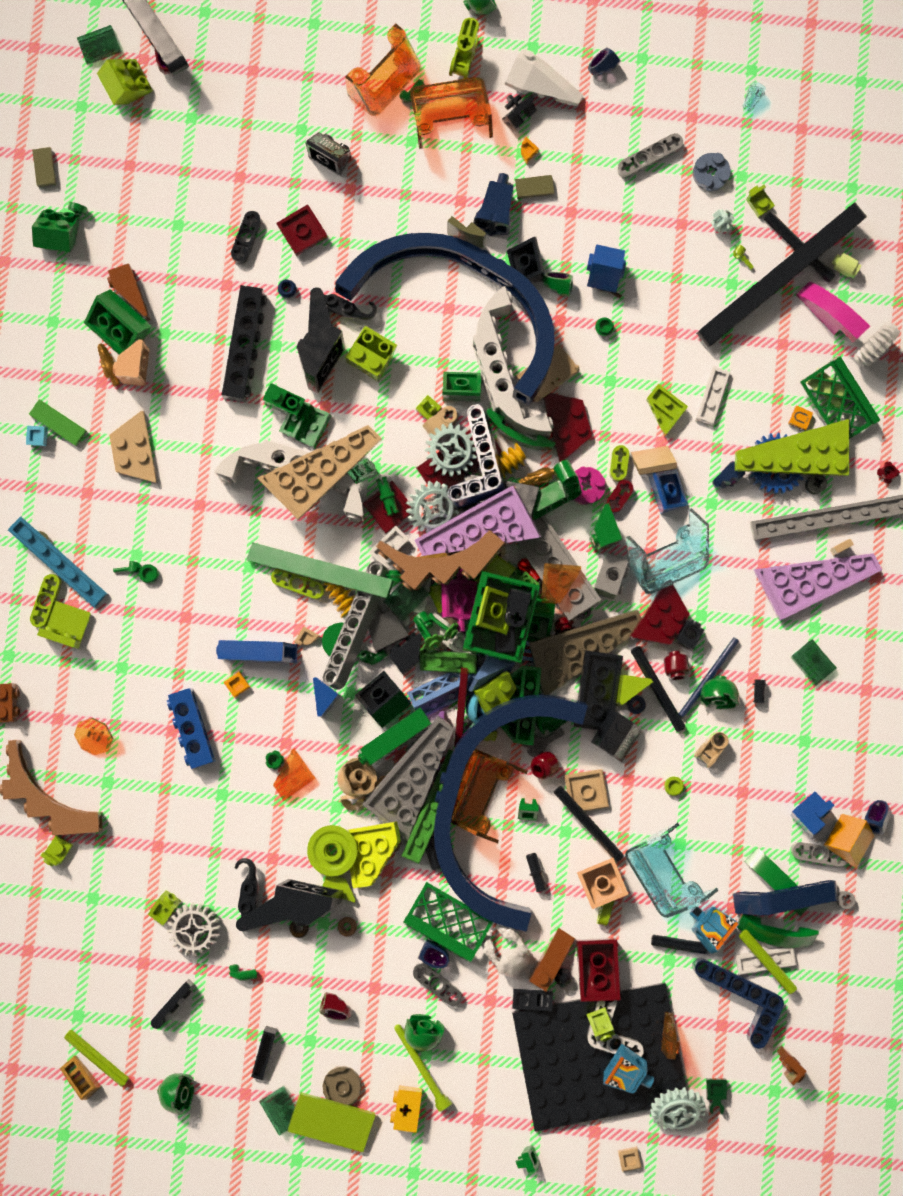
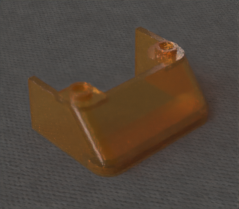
M472 77L421 85L411 89L410 97L419 149H423L421 135L430 134L434 129L433 123L462 118H470V122L474 126L481 127L487 125L489 138H493L492 113L483 79Z
M475 749L462 775L451 823L476 836L498 844V839L488 835L491 821L488 817L484 816L498 780H509L514 769L527 774L528 770Z

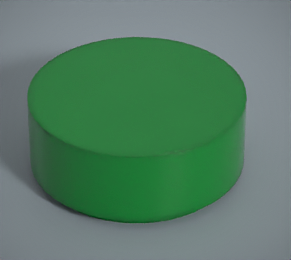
M69 202L68 210L86 215L88 207L79 203Z
M145 564L139 570V577L143 582L151 584L158 579L159 571L154 565Z

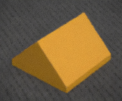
M841 814L824 846L857 868L874 835L866 820Z

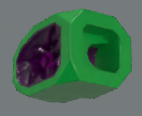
M546 272L542 280L544 285L554 293H558L559 296L568 297L572 294L573 275L563 272Z

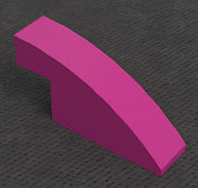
M809 281L795 294L834 335L841 330L854 343L871 327L845 302L813 282Z

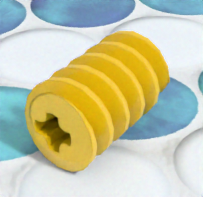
M517 443L514 444V449L511 447L507 449L508 454L502 451V458L498 456L504 479L506 478V471L512 474V467L518 471L519 463L523 467L525 466L524 460H527ZM494 464L490 465L487 470L492 469Z
M324 583L322 586H327L325 592H332L329 598L335 599L332 604L334 606L339 605L336 611L343 612L340 618L347 617L355 595L349 596L352 590Z

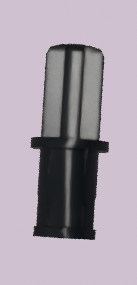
M537 853L527 854L526 859L531 872L529 876H532L536 892L547 890L548 887L543 876L544 869H541Z

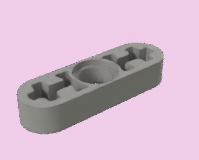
M795 842L791 846L792 856L799 860L839 867L847 864L845 860H839V863H837V859L829 858V849L822 845ZM800 845H802V849L810 850V858H808L809 854L801 853L799 856L796 848H800ZM819 848L823 849L825 853L824 857L820 860L816 859L814 855L815 851Z

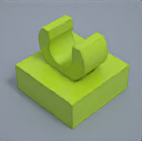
M429 395L415 408L426 420L436 415L442 409Z

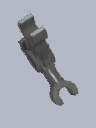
M560 728L546 737L534 735L533 745L522 744V746L530 747L532 752L527 750V753L532 757H536L545 751L549 743L564 736L565 733Z

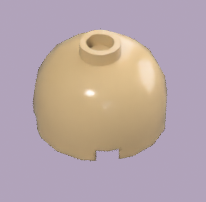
M358 758L350 759L338 771L337 783L345 795L364 797L375 788V782H377L375 769L372 765L369 767L366 764L363 765Z

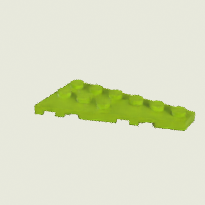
M849 419L737 450L735 452V471L848 476Z

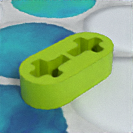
M624 445L616 446L611 454L609 476L615 482L622 481L627 475L629 450ZM620 449L622 450V453L625 454V456L621 458V462L618 461L619 456L615 454ZM617 465H620V472H623L619 477H616V474L613 473V471H616Z
M615 900L600 906L596 924L607 926Z

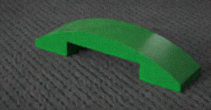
M489 408L487 409L486 414L489 422L510 441L530 449L553 450L555 442L541 435H538L534 441L503 425L504 416Z
M758 847L744 860L774 891L798 886ZM809 907L794 911L801 917Z
M748 914L741 915L738 921L739 925L737 926L741 931L746 929L758 941L785 948L811 946L819 935L818 930L799 927L797 932L763 925L761 924V917Z

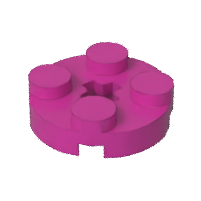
M583 466L575 470L582 493L574 501L581 505L598 502L606 489V481L603 475L592 467ZM588 481L590 482V486L592 488L591 490L587 489L585 491L583 490L584 486L581 485V483H586Z

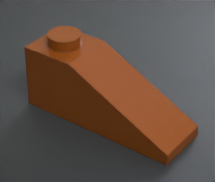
M127 263L108 270L110 277L107 278L110 288H114L145 320L150 321L151 318L131 265Z
M558 927L529 975V982L546 992L557 975L575 937Z

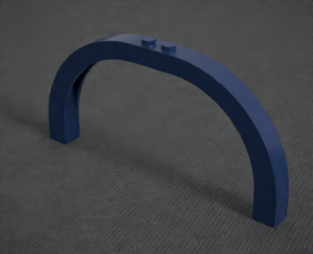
M418 232L398 235L380 241L363 251L346 267L335 281V292L352 301L369 278L385 266L396 261L411 257L431 256L460 263L500 287L505 286L506 291H510L511 295L517 299L531 320L535 334V354L529 367L514 387L512 397L529 406L546 380L555 342L554 327L549 309L539 291L524 275L508 265L504 260L492 256L487 250H482L467 241L444 234Z
M531 695L504 702L490 709L472 723L456 744L446 773L442 772L439 784L443 785L441 792L437 791L435 803L438 804L434 824L435 849L439 865L448 884L462 902L480 916L496 924L527 932L532 912L529 907L497 899L481 890L468 878L456 859L451 843L450 825L465 766L475 748L485 737L511 721L526 717L543 716L583 725L588 706L585 702L555 695Z

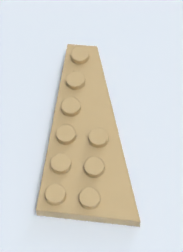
M367 425L337 441L329 443V445L301 456L287 465L278 467L266 475L257 477V479L299 520L380 443L382 438Z

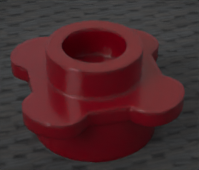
M890 461L885 462L884 466L877 470V475L884 479L885 484H890L892 479L900 474L899 470Z
M566 617L558 619L555 622V627L557 628L555 634L573 629V620L569 622Z

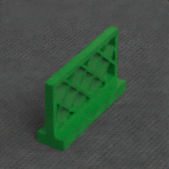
M841 356L834 357L830 362L799 381L826 425L836 423L829 421L827 418L829 410L839 411L837 422L841 420L842 412L852 414L849 425V439L881 420ZM830 366L834 371L833 380L823 378L824 370ZM811 379L819 380L817 390H809L806 382ZM822 381L832 382L830 394L820 392ZM835 383L843 385V396L833 394ZM819 394L829 396L827 407L818 404ZM832 396L842 398L840 409L830 408ZM845 399L854 402L853 412L843 410ZM855 415L862 416L866 423L860 427L853 426Z
M426 882L409 913L406 915L403 924L471 963L493 922L480 916L456 898ZM427 888L435 891L436 900L425 901L424 893ZM446 899L452 901L454 909L443 912L440 901ZM438 902L440 913L429 916L427 904ZM425 906L427 917L418 918L412 914L416 907ZM466 909L469 911L471 919L459 922L457 911ZM455 912L457 923L446 926L444 914ZM441 915L444 926L440 928L433 927L430 918ZM483 919L488 922L485 930L477 932L474 921ZM472 922L474 933L463 936L460 924ZM458 925L461 936L457 938L450 937L447 928ZM483 933V934L481 935L480 939H478V935H477V934ZM475 935L477 944L474 950L466 946L464 938Z

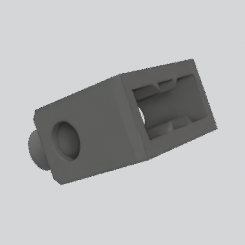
M379 604L369 627L376 652L409 636L393 612L389 610L383 613Z

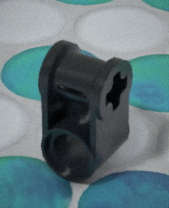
M510 589L505 614V622L508 626L519 627L524 624L531 592ZM516 613V617L519 618V621H515L514 623V620L511 619V616L515 615Z

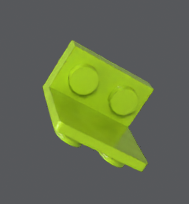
M54 601L45 629L39 628L37 636L79 649L91 612Z

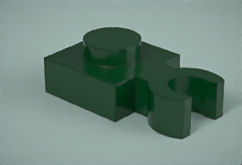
M706 1078V1099L712 1100L708 1106L711 1114H713L715 1106H719L720 1113L724 1114L725 1109L721 1100H727L726 1078Z

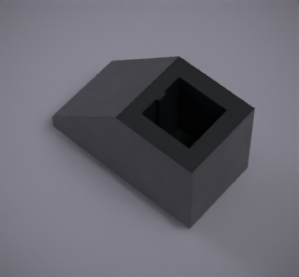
M420 632L417 635L412 633L405 638L407 642L402 646L397 644L390 649L391 654L388 656L402 675L418 664L422 640Z

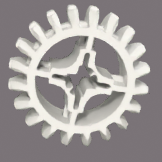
M886 321L855 353L854 359L860 366L864 368L870 367L897 339L901 331L894 323Z
M192 902L190 903V909L187 904H184L183 911L178 908L176 909L178 915H171L174 921H169L168 925L173 928L168 929L167 933H173V936L168 939L169 941L175 939L176 942L172 947L175 948L179 945V953L186 949L185 955L188 956L192 950V954L195 957L199 950L200 954L203 955L205 954V949L208 951L212 949L210 944L215 945L217 943L213 937L218 938L220 936L215 930H219L221 926L214 925V923L219 921V918L212 919L215 912L212 911L208 914L209 906L202 910V903H199L197 908H195V903ZM190 914L188 925L179 927L181 919L185 915ZM196 914L202 916L208 925L199 923ZM195 925V927H197L200 930L193 934L190 930L187 929ZM209 931L206 941L198 945L199 934ZM180 933L187 935L191 944L185 942L181 938Z

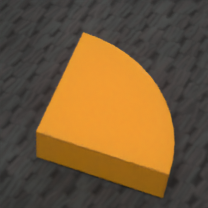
M525 137L521 145V156L527 164L539 152V148L530 139Z

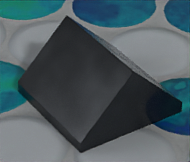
M534 236L507 250L511 267L519 271L531 283L543 280L545 272L537 237Z

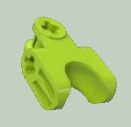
M465 18L462 22L457 47L449 69V76L452 77L453 74L463 76V79L466 81L469 77L471 64L478 45L479 22L474 18Z

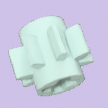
M718 209L712 214L714 219L711 220V224L717 232L721 230L723 233L725 231L728 232L734 227L731 223L735 219L728 209L725 211Z

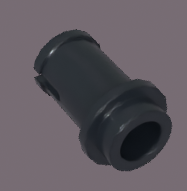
M754 679V683H752L754 685L753 702L766 703L765 695L768 684H766V680Z

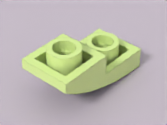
M824 372V379L833 380V378H831L828 374ZM811 379L806 384L816 391L819 380ZM822 381L820 392L830 394L832 382ZM835 383L833 394L843 396L844 387ZM820 394V395H822L824 398H826V399L828 400V398H829L828 395ZM832 396L831 403L838 408L841 405L842 398Z

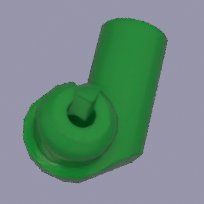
M418 79L409 92L402 90L399 98L404 103H409L421 92L425 83Z
M385 649L377 653L361 650L359 658L364 663L376 665L388 658V654Z
M238 964L229 966L230 972L228 973L234 979L239 981L257 979L256 969L241 971Z

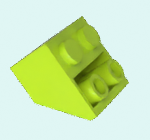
M107 59L96 73L113 105H128L153 91L136 59Z
M364 326L345 356L346 363L379 382L389 366L398 345L369 327Z

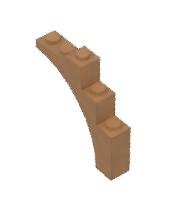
M489 530L479 541L467 549L439 558H420L406 555L384 541H380L376 547L380 550L378 553L386 560L390 558L394 562L393 566L400 572L405 571L400 576L404 580L402 584L410 591L412 589L418 591L432 574V579L436 583L448 585L461 568L463 569L461 573L469 580L472 577L477 580L481 576L482 571L486 570L506 546V543Z
M8 740L6 755L9 756V764H7L6 770L10 779L2 780V784H0V795L3 796V800L26 798L27 802L24 803V812L27 813V818L51 816L48 827L49 831H52V836L103 831L102 812L71 808L47 794L35 781L27 767L23 756L21 740Z

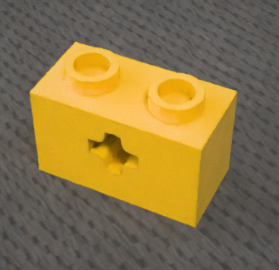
M399 1085L398 1091L394 1090L393 1103H396V1110L391 1111L390 1123H394L393 1130L417 1133L422 1088ZM404 1104L408 1105L407 1112H403Z

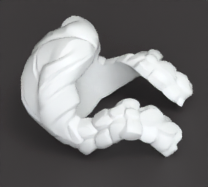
M496 924L495 928L505 939L516 942V948L509 949L501 958L496 957L491 937L486 935L482 942L483 953L497 966V971L500 975L517 976L521 970L528 966L530 950L526 947L523 939L516 933L515 929Z

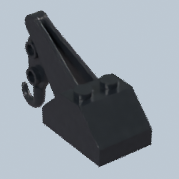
M319 287L311 289L308 333L305 334L303 339L298 341L296 346L308 390L319 393L345 350L343 331L332 326L328 310L344 318L368 321L377 314L375 303L369 301L372 312L365 314L353 302L335 294L324 295L323 290Z
M241 858L235 863L234 868L236 870L243 863L249 867L248 875L241 884L238 910L241 913V917L236 921V928L241 932L285 920L296 922L295 924L298 926H307L342 902L343 890L288 878L276 885L275 894L272 899L256 908L259 891L256 865L248 858Z

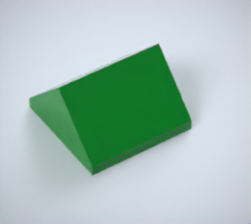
M443 371L442 401L480 402L481 373Z

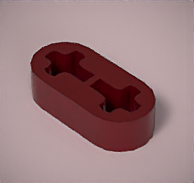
M622 480L617 484L605 503L614 502L616 498L620 499L617 503L619 508L611 509L613 514L618 513L623 508L633 492V484L628 480ZM620 485H628L629 493L624 492L622 496L619 495L622 490Z

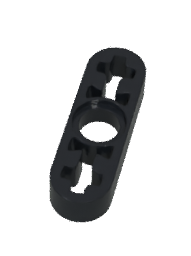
M256 211L245 213L234 241L231 257L237 264L247 262L260 229L261 218ZM254 216L257 222L252 223L251 230L249 229L250 222L248 219H252ZM244 233H249L251 239L248 242H243L241 236ZM240 245H242V246H243L242 253H243L244 257H243V256H240L239 259H238L237 256H236V253H239V252H240V250H241V246H240Z

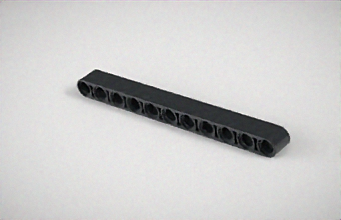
M854 202L703 326L696 334L708 348L859 225L867 218V215Z

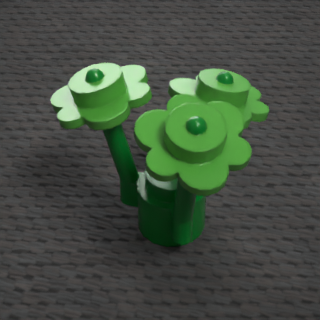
M422 611L413 619L425 640V644L420 651L433 652L441 646L443 640L453 639L458 633V623H453L448 628L436 619L432 613L428 615L425 611ZM432 621L446 631L444 637L438 634L431 636L428 630L433 626Z

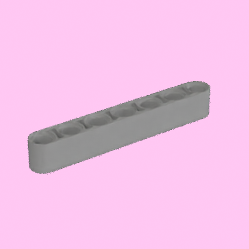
M372 561L367 566L365 572L387 578L385 575L389 574V569L379 561ZM358 591L355 595L322 676L323 682L335 690L342 689L347 683L381 600L380 597Z

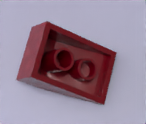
M576 939L580 1001L620 1000L617 939Z

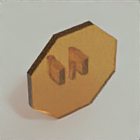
M93 717L79 721L74 733L80 748L93 755L108 752L114 739L107 724Z

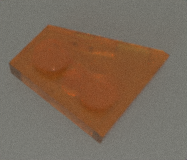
M544 563L541 603L561 604L579 575L581 566Z
M294 748L291 750L273 786L283 801H285L315 780L316 777Z
M665 1012L661 1048L667 1059H675L676 1054H679L680 1051L674 1015L669 1012Z

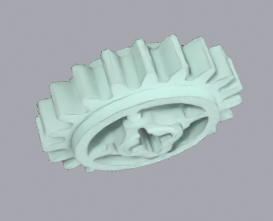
M450 423L447 429L442 424L441 431L438 428L434 429L436 435L432 433L428 435L432 441H425V444L430 446L424 449L425 452L430 453L425 459H432L429 466L436 465L435 472L442 469L443 476L448 471L449 476L452 477L454 471L457 475H460V469L466 472L468 470L466 465H473L470 459H476V456L472 454L476 449L472 447L474 441H470L472 433L465 434L467 428L460 431V424L454 429L452 423ZM451 435L449 442H438L441 437ZM458 438L464 443L465 450L459 446ZM450 446H453L452 449H453L455 452H453L452 454H449V450L446 449V448H449ZM436 449L443 454V462L438 458ZM453 458H464L461 463L450 465Z
M428 481L427 487L421 483V490L414 488L416 495H409L413 501L407 502L411 508L407 509L406 512L412 514L408 519L413 521L412 525L418 527V530L421 532L425 529V532L428 533L431 529L433 530L453 519V514L459 513L454 509L456 506L448 497V486L445 484L441 485L438 481L434 485L431 481ZM430 494H436L435 496L425 499V497H427ZM443 497H444L445 503H446V508H445V510L443 509V506H442V503H443L442 498H443ZM420 505L423 508V518H421L419 512ZM427 505L435 506V508L438 509V511L435 509H430V507H428ZM436 517H440L436 521L429 522L430 520H433Z
M685 1087L682 1090H678V1088H675L674 1091L667 1090L666 1094L660 1093L661 1098H655V1103H651L652 1109H650L653 1122L657 1123L658 1127L663 1126L664 1130L670 1128L671 1132L675 1129L682 1131L683 1128L690 1129L689 1126H696V1121H702L701 1116L706 1115V1105L703 1096H700L699 1092L694 1093L693 1089L686 1091Z

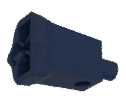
M499 173L497 182L489 181L482 206L476 212L473 223L489 236L510 234L511 219L509 211L513 185L508 184L509 175L506 173Z

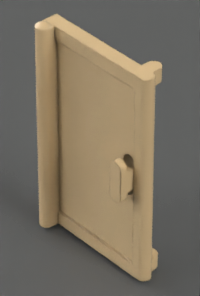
M560 344L554 347L548 375L534 398L536 402H539L580 371L579 365L574 363ZM527 368L517 374L515 379L520 380Z

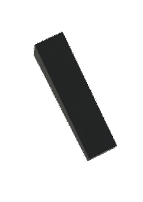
M265 1026L251 1074L252 1078L263 1080L277 1028Z

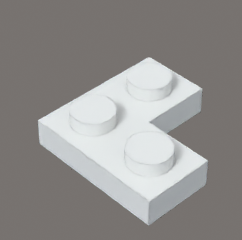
M395 526L380 541H384L399 551L409 541V538ZM376 545L369 551V554L376 561L382 563L389 570H397L390 558L386 560L378 553L380 550Z

